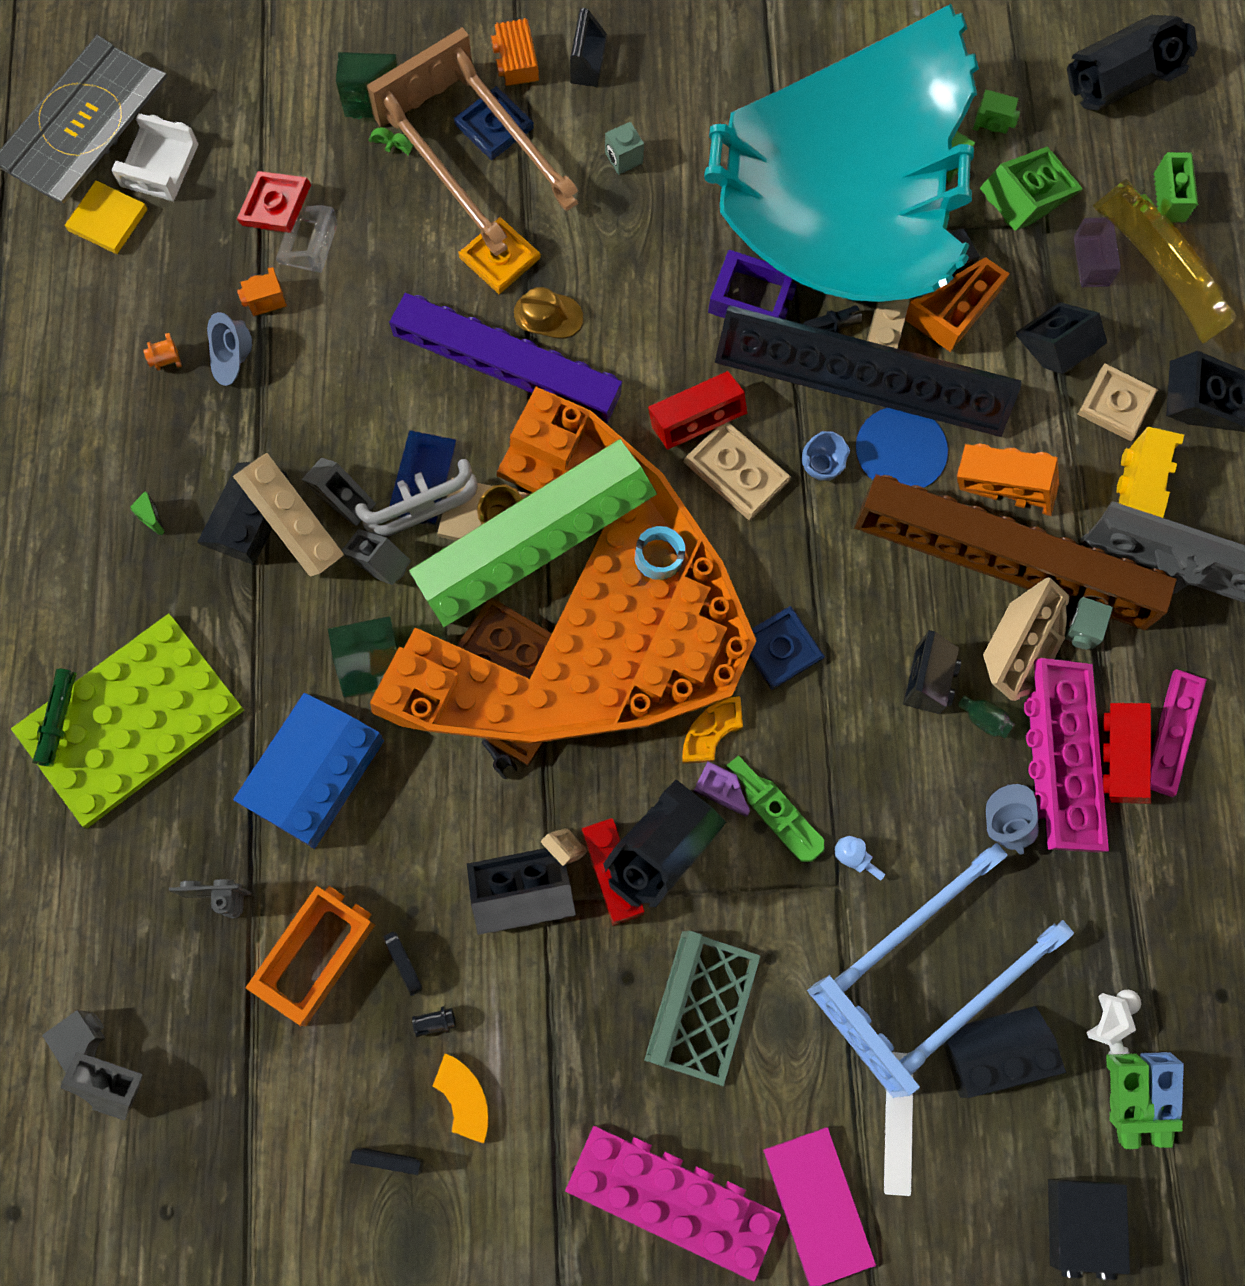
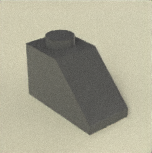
M320 458L301 479L323 502L355 526L361 522V519L356 514V505L363 503L369 511L376 505L369 495L337 462Z
M361 529L356 531L341 550L344 554L343 556L376 579L391 585L404 576L407 566L411 563V560L388 538Z

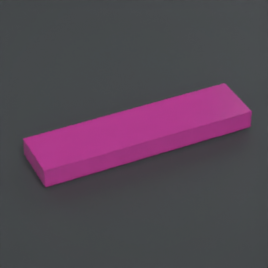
M1178 669L1172 672L1151 750V790L1170 797L1177 795L1207 679Z

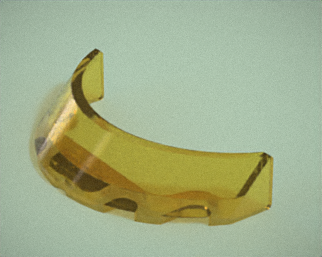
M1124 179L1093 205L1096 211L1110 220L1138 248L1158 272L1184 309L1203 344L1235 321L1236 315L1233 309L1223 299L1224 292L1219 284L1210 276L1206 265L1168 217L1158 211L1153 201L1145 194L1140 195L1129 180Z

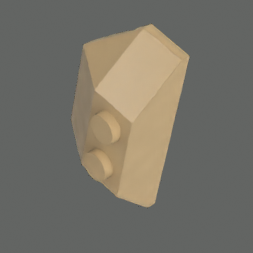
M1045 578L1009 604L983 654L991 683L1013 701L1036 691L1034 661L1040 658L1055 659L1065 639L1066 605L1069 602V595L1051 578Z

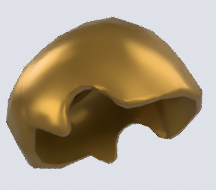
M506 484L494 485L486 490L480 497L477 505V516L481 525L523 499L517 489Z

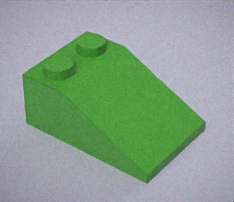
M1048 147L1000 164L980 187L986 195L988 202L997 208L1004 217V221L1015 231L1031 225L1083 189Z

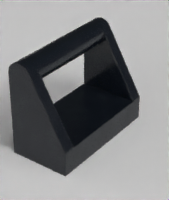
M587 8L579 10L570 56L571 84L598 87L607 33Z

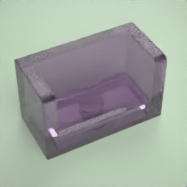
M1113 217L1085 218L1074 235L1081 287H1109L1121 269Z

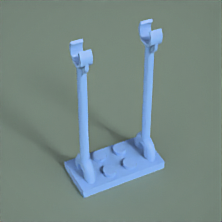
M998 843L982 852L971 862L972 865L849 969L834 980L831 976H828L816 982L807 990L893 1098L910 1096L920 1088L911 1075L925 1062L926 1058L1042 956L1057 949L1074 934L1064 920L1057 926L1054 923L1037 938L1038 942L920 1046L900 1060L892 1053L894 1047L882 1033L877 1034L869 1025L872 1021L866 1011L860 1006L855 1007L844 992L859 977L976 878L986 874L1000 863L1007 854Z

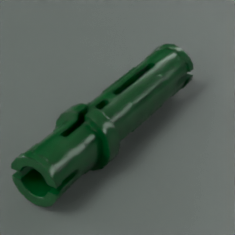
M56 669L45 717L42 727L39 726L37 731L39 738L32 760L34 764L54 767L60 739L62 740L65 734L63 731L64 720L73 684L77 676L76 672H71V670Z

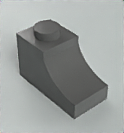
M76 1010L42 1035L65 1073L76 1052L95 1058L98 1045L106 1039L100 1031L103 1029V1024L97 1015L93 1012L89 1013L82 1010Z
M76 1052L62 1080L61 1089L69 1091L87 1101L92 1106V1110L125 1121L138 1093L143 1074Z

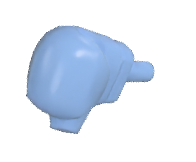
M846 836L837 842L835 857L842 864L857 870L859 873L866 869L880 881L884 878L885 874L870 863L873 857L866 852V845L862 839Z

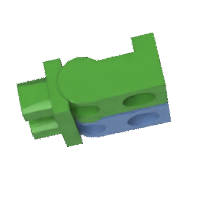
M1171 1052L1140 1053V1057L1137 1054L1106 1055L1107 1068L1110 1070L1111 1080L1110 1122L1117 1128L1119 1143L1125 1149H1139L1141 1147V1133H1150V1142L1154 1146L1160 1148L1173 1147L1175 1132L1182 1131V1120L1180 1118L1182 1115L1184 1064Z

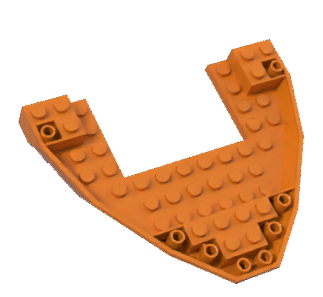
M536 387L510 435V447L497 470V477L528 491L535 492L618 439H621L642 467L657 495L604 527L530 679L415 627L405 647L398 648L370 701V706L373 714L401 727L523 743H539L649 727L731 698L756 643V638L723 561L664 474L591 410ZM655 526H664L675 530L682 537L685 544V557L680 570L671 578L664 580L651 579L645 576L637 568L634 560L635 548L640 535L647 529ZM663 540L651 541L642 549L645 560L655 567L664 568L670 566L677 559L675 549L670 543Z

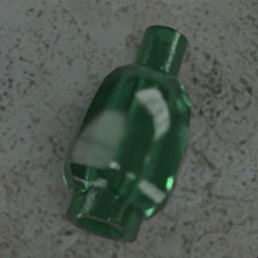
M964 695L958 704L959 707L968 712L970 721L976 727L992 737L1001 736L1005 739L1015 725L1005 710L989 701H973Z

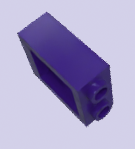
M728 250L710 298L708 313L725 318L728 305L786 319L789 308L784 307L787 299L792 301L797 283H794L792 278L778 271L766 261ZM735 272L782 286L773 312L726 297Z

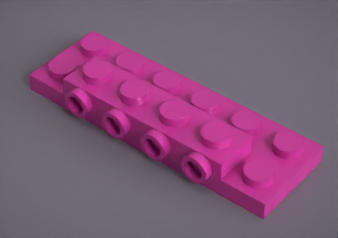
M1047 658L1037 659L1034 661L1036 692L1028 695V699L1024 704V712L1027 716H1030L1031 729L1027 733L1026 742L1032 748L1033 761H1031L1028 770L1030 777L1035 781L1034 795L1037 800L1038 819L1046 820L1048 849L1097 853L1109 851L1093 664Z
M593 1125L565 1192L755 1282L780 1219V1213L744 1197L746 1190L727 1181L725 1187L713 1182L715 1175L697 1166L694 1172L681 1167L683 1160L672 1154L664 1152L663 1157H660L650 1152L652 1145L633 1137L630 1143Z

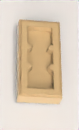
M568 828L548 833L540 841L562 866L579 860L587 852V848Z

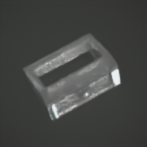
M324 205L302 207L292 232H285L276 261L283 265L322 273L338 224L333 207ZM301 220L316 223L307 251L291 252Z

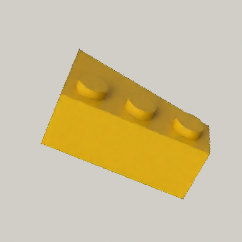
M1147 427L1132 446L1124 450L1121 459V466H1125L1124 473L1119 478L1116 492L1120 493L1119 504L1164 518L1170 492L1166 491L1169 472L1175 473L1177 463L1171 461L1174 449L1183 443V434Z

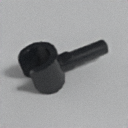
M486 740L482 741L483 746L494 760L493 768L503 779H507L503 774L506 767L512 766L517 771L516 764L508 755H501L491 743Z

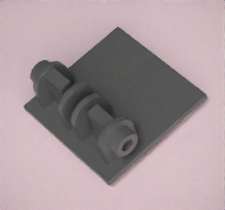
M229 879L214 880V886L201 885L200 881L180 882V887L169 888L170 892L184 898L211 897L212 909L216 913L231 919L238 918L243 913L244 896H252V892L244 889L242 884L235 883V880Z

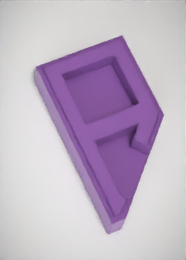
M707 762L693 792L747 817L750 810L741 791L737 775Z

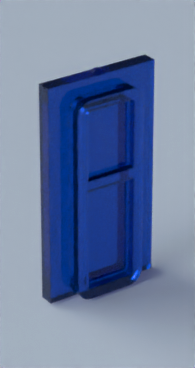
M409 430L389 506L404 500L397 482L404 480L408 485L411 497L421 493L415 481V475L418 473L422 474L428 489L447 482L457 442L456 439ZM443 497L435 500L434 503L441 501ZM410 512L402 514L398 517L402 518L404 516H407L410 514ZM438 515L420 524L430 523L436 525Z

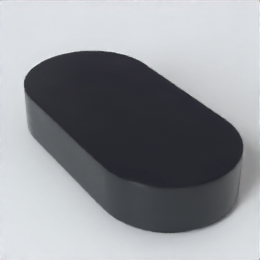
M392 931L382 936L410 996L412 997L422 992L421 983L396 932Z

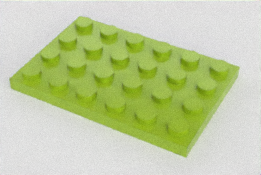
M168 613L74 682L64 720L63 731L65 734L64 738L60 739L54 767L40 765L38 767L81 826L87 829L242 713L244 709L175 619ZM48 702L11 728L32 759L38 744V727H42Z

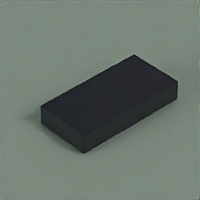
M359 1147L352 1151L350 1163L419 1175L422 1173L424 1160L422 1158Z

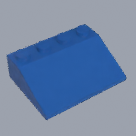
M303 693L233 800L315 849L380 749L384 739L379 732L354 717Z

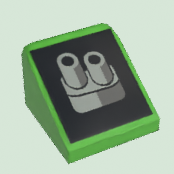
M145 491L130 506L131 511L158 535H163L165 531L156 504Z

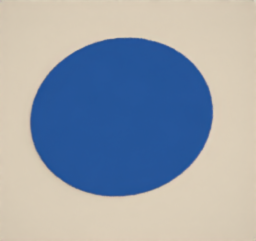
M885 408L871 415L862 425L857 436L856 453L862 469L872 480L875 474L880 476L889 475L896 478L900 483L909 486L918 485L924 488L934 482L942 473L947 462L948 446L942 429L933 419Z

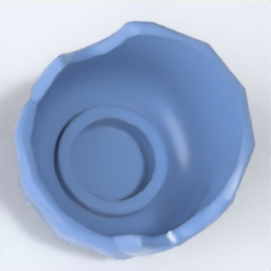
M822 431L812 437L803 449L802 464L804 465V470L818 480H832L846 468V461L850 450L842 436L833 431Z

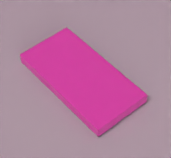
M828 1127L763 1149L809 1286H821L876 1266Z

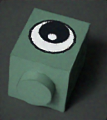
M631 121L605 133V154L618 175L643 164L644 143Z
M1082 597L1073 606L1065 632V639L1071 641L1075 647L1094 649L1104 639L1113 607Z

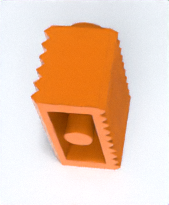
M528 19L507 21L501 24L496 23V35L491 36L493 52L499 53L500 59H496L498 76H504L506 86L539 81L538 63Z

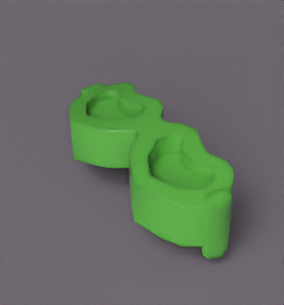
M384 127L373 130L368 140L369 142L387 144L385 147L387 152H390L394 146L401 149L408 156L413 148V144L403 134H393Z

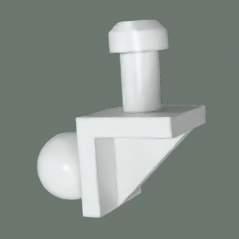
M1122 990L1116 997L1102 993L1098 997L1103 1014L1099 1025L1087 1032L1088 1037L1108 1044L1110 1047L1109 1055L1130 1054L1128 1048L1123 1046L1121 1039L1136 1030L1131 1015L1140 1010L1141 999L1132 990Z

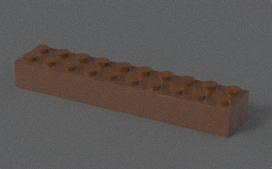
M875 474L854 529L1028 590L1045 578H1051L1069 595L1068 604L1074 606L1082 597L1113 607L1110 619L1144 631L1167 613L1177 580L1167 576V573L1160 569H1147L1138 566L1131 559H1118L1107 555L1102 549L1087 548L1078 545L1071 538H1058L1049 535L1042 528L1026 527L1018 524L1013 518L1007 516L998 517L987 513L981 507H969L960 504L950 496H937L929 493L921 486H909L900 483L896 478L889 475L880 476Z

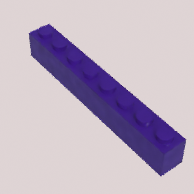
M404 293L390 320L393 336L528 392L533 393L534 389L539 387L591 410L606 424L621 396L622 381L618 380L613 374L607 372L600 373L591 369L584 362L568 360L557 351H546L537 347L530 340H520L510 336L507 331L501 328L493 329L485 326L474 317H463L447 306L439 307L420 295L412 296Z

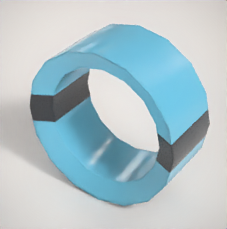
M655 526L647 529L640 535L636 544L634 560L637 568L651 579L664 580L671 578L680 570L685 557L684 541L675 530L668 527ZM663 540L670 543L675 549L677 559L670 566L664 568L655 567L645 560L642 553L643 547L651 541Z

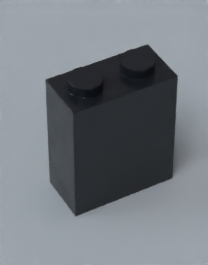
M1048 1179L1050 1266L1061 1270V1276L1070 1278H1083V1272H1096V1278L1118 1280V1274H1130L1127 1185L1112 1182Z

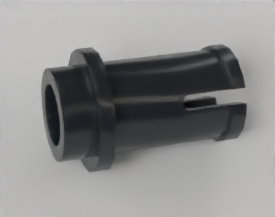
M442 1006L440 1011L412 1016L413 1030L416 1038L444 1030L446 1033H450V1029L456 1028L453 1008L446 1009L445 1006Z

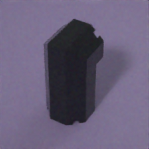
M1152 14L1074 53L1071 58L1074 61L1067 67L1071 92L1074 96L1080 94L1083 101L1079 103L1083 108L1098 111L1157 80L1169 82L1183 75L1190 66L1187 64L1190 56L1194 57L1198 50L1195 26L1183 22V19L1178 16Z
M677 779L662 793L655 806H652L643 818L614 847L603 863L605 872L608 869L610 870L611 878L608 880L610 888L631 906H641L642 903H650L648 907H657L727 823L711 806Z

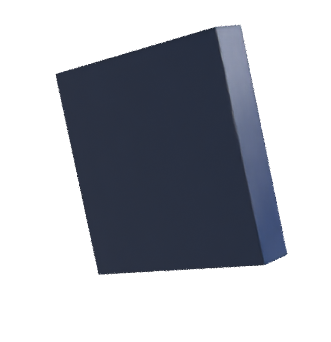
M497 86L490 90L525 134L534 128L533 121ZM481 98L454 118L455 125L491 161L516 142Z
M791 606L752 628L756 643L749 657L771 690L820 662L825 657Z

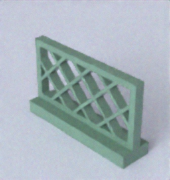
M690 930L682 931L644 1061L724 1086L760 955L704 937L702 934ZM703 944L713 947L721 960L706 969L700 959ZM722 951L730 953L732 955L725 958ZM738 956L750 960L746 974L736 979L728 962ZM698 965L701 972L695 974ZM723 965L731 982L716 990L708 973ZM703 976L711 993L696 1001L690 988L692 981ZM744 981L743 987L741 989L738 983ZM734 986L739 996V1001L736 1007L726 1011L718 994ZM714 997L722 1014L706 1022L698 1005ZM687 998H689L691 1004L685 1007ZM694 1008L702 1025L686 1034L681 1024L682 1015ZM733 1013H735L734 1018H733V1022H732V1020H731V1018H730V1015H732ZM725 1019L730 1029L729 1036L726 1040L717 1044L709 1027ZM679 1030L682 1037L676 1039L677 1032ZM705 1030L713 1047L697 1055L689 1038ZM684 1041L692 1059L681 1065L670 1062L673 1047ZM725 1046L724 1053L722 1054L720 1048ZM713 1052H716L721 1062L717 1077L707 1074L700 1062L702 1058ZM695 1063L698 1070L689 1068L688 1066Z

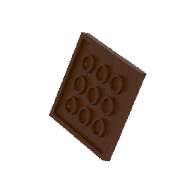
M490 598L457 646L530 679L552 633L496 599ZM482 738L529 767L544 742L523 743Z

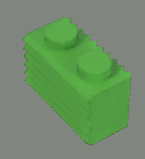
M1168 152L1153 174L1156 181L1154 184L1156 186L1155 190L1157 191L1155 195H1157L1156 200L1158 201L1156 205H1158L1157 210L1159 211L1157 215L1160 216L1158 220L1160 222H1185L1198 205L1193 154Z

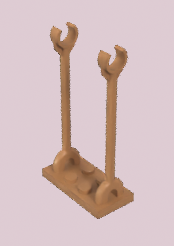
M462 27L367 85L374 119L378 125L383 127L391 123L396 129L402 130L480 228L481 236L489 250L495 256H498L508 249L507 245L502 242V240L507 238L504 231L495 221L490 223L407 120L406 112L412 108H418L425 100L435 94L442 93L448 86L460 80L463 84L471 86L551 183L553 194L563 209L568 211L579 204L572 196L578 190L567 176L561 177L476 75L472 64L469 35Z

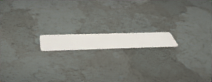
M892 1052L898 1060L908 1054ZM886 1090L884 1193L888 1195L910 1196L913 1094L906 1097L893 1098Z

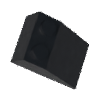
M1198 350L1171 360L1166 416L1188 425L1245 432V370Z

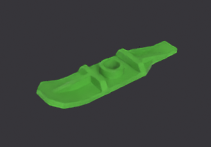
M739 755L727 764L731 772L737 775L738 780L744 785L747 801L801 862H812L824 852V838L806 821L772 781L757 776ZM778 802L781 805V811L779 813H772L769 809L770 803Z

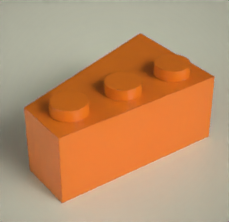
M985 257L956 274L954 279L947 285L921 298L917 297L909 303L905 320L951 352L1000 293L1009 273Z
M981 443L975 445L965 444L957 474L959 490L997 500L998 495L1016 500L1015 506L1024 508L1027 503L1044 508L1042 514L1052 516L1059 488L1058 457L1045 452H1037L1035 454L1021 452L1016 448H991Z

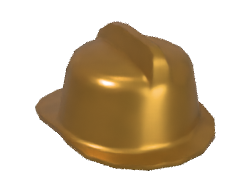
M536 287L529 290L517 301L514 307V318L517 325L531 333L553 338H567L578 332L583 324V312L580 305L574 299L556 294L544 287Z

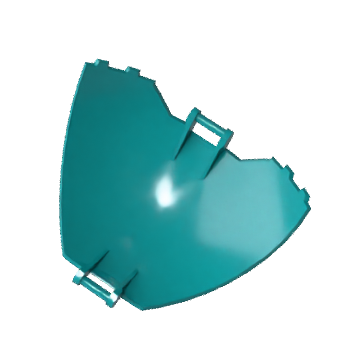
M949 4L906 28L800 81L733 111L730 115L729 126L727 124H714L710 127L709 138L711 139L709 165L705 169L704 179L708 183L718 184L722 187L720 197L721 215L756 254L778 271L803 285L825 294L851 300L883 302L909 299L934 292L954 279L952 274L957 269L963 267L969 259L966 252L970 245L968 243L962 244L946 229L949 212L972 201V190L969 188L970 165L974 159V148L967 144H959L952 148L951 141L967 114L974 96L977 95L973 73L979 69L976 54H968L962 33L968 27L963 13L955 14L952 4ZM723 144L729 147L727 170L720 166ZM959 167L958 186L946 191V173Z

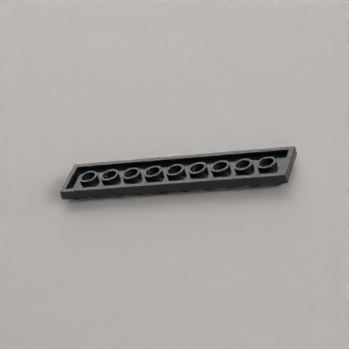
M728 305L714 362L998 437L1003 435L1021 388V380L730 305Z

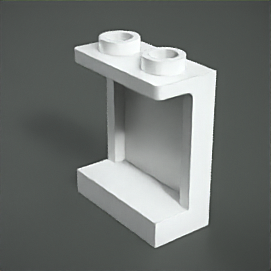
M138 113L136 117L140 127L125 163L115 161L112 172L120 187L174 202L198 147V142L192 129L184 123H173L162 120L156 115L147 116Z

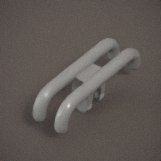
M461 459L458 462L459 474L454 479L428 489L422 474L418 473L415 475V481L421 493L411 497L408 485L402 480L397 482L403 496V501L377 512H371L365 504L359 503L355 507L356 514L363 521V526L367 532L388 537L465 504L476 494L477 480L472 473L469 461ZM465 486L463 491L453 496H450L446 499H443L437 503H434L435 500L444 497L448 494H451L455 491H458L459 489ZM407 512H410L409 515L397 519L386 525H377L380 523H384L388 520H391L395 517H398L402 514H405Z

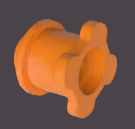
M170 333L165 334L166 340L154 344L147 342L148 348L143 350L149 367L155 366L157 371L161 370L162 366L176 363L178 368L182 367L177 347Z

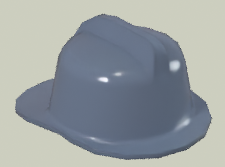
M217 312L210 317L207 327L211 371L219 384L228 386L237 379L240 363L244 362L251 352L252 338L244 321L232 320L225 313Z
M1012 784L999 788L987 801V832L991 839L997 841L1006 849L1016 850L1020 855L1024 854V848L1032 844L1038 836L1037 800L1034 792L1027 786Z

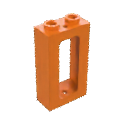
M318 886L315 887L245 987L300 1026H307L375 926V924L368 920L372 915L356 903L352 909L341 901L345 896L331 886H328L325 891ZM333 912L350 924L351 931L303 1001L296 1003L278 991L276 984L324 914Z

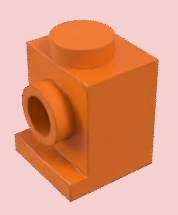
M273 267L267 268L269 274L255 275L248 280L240 282L242 289L237 290L243 307L249 306L253 316L287 306Z

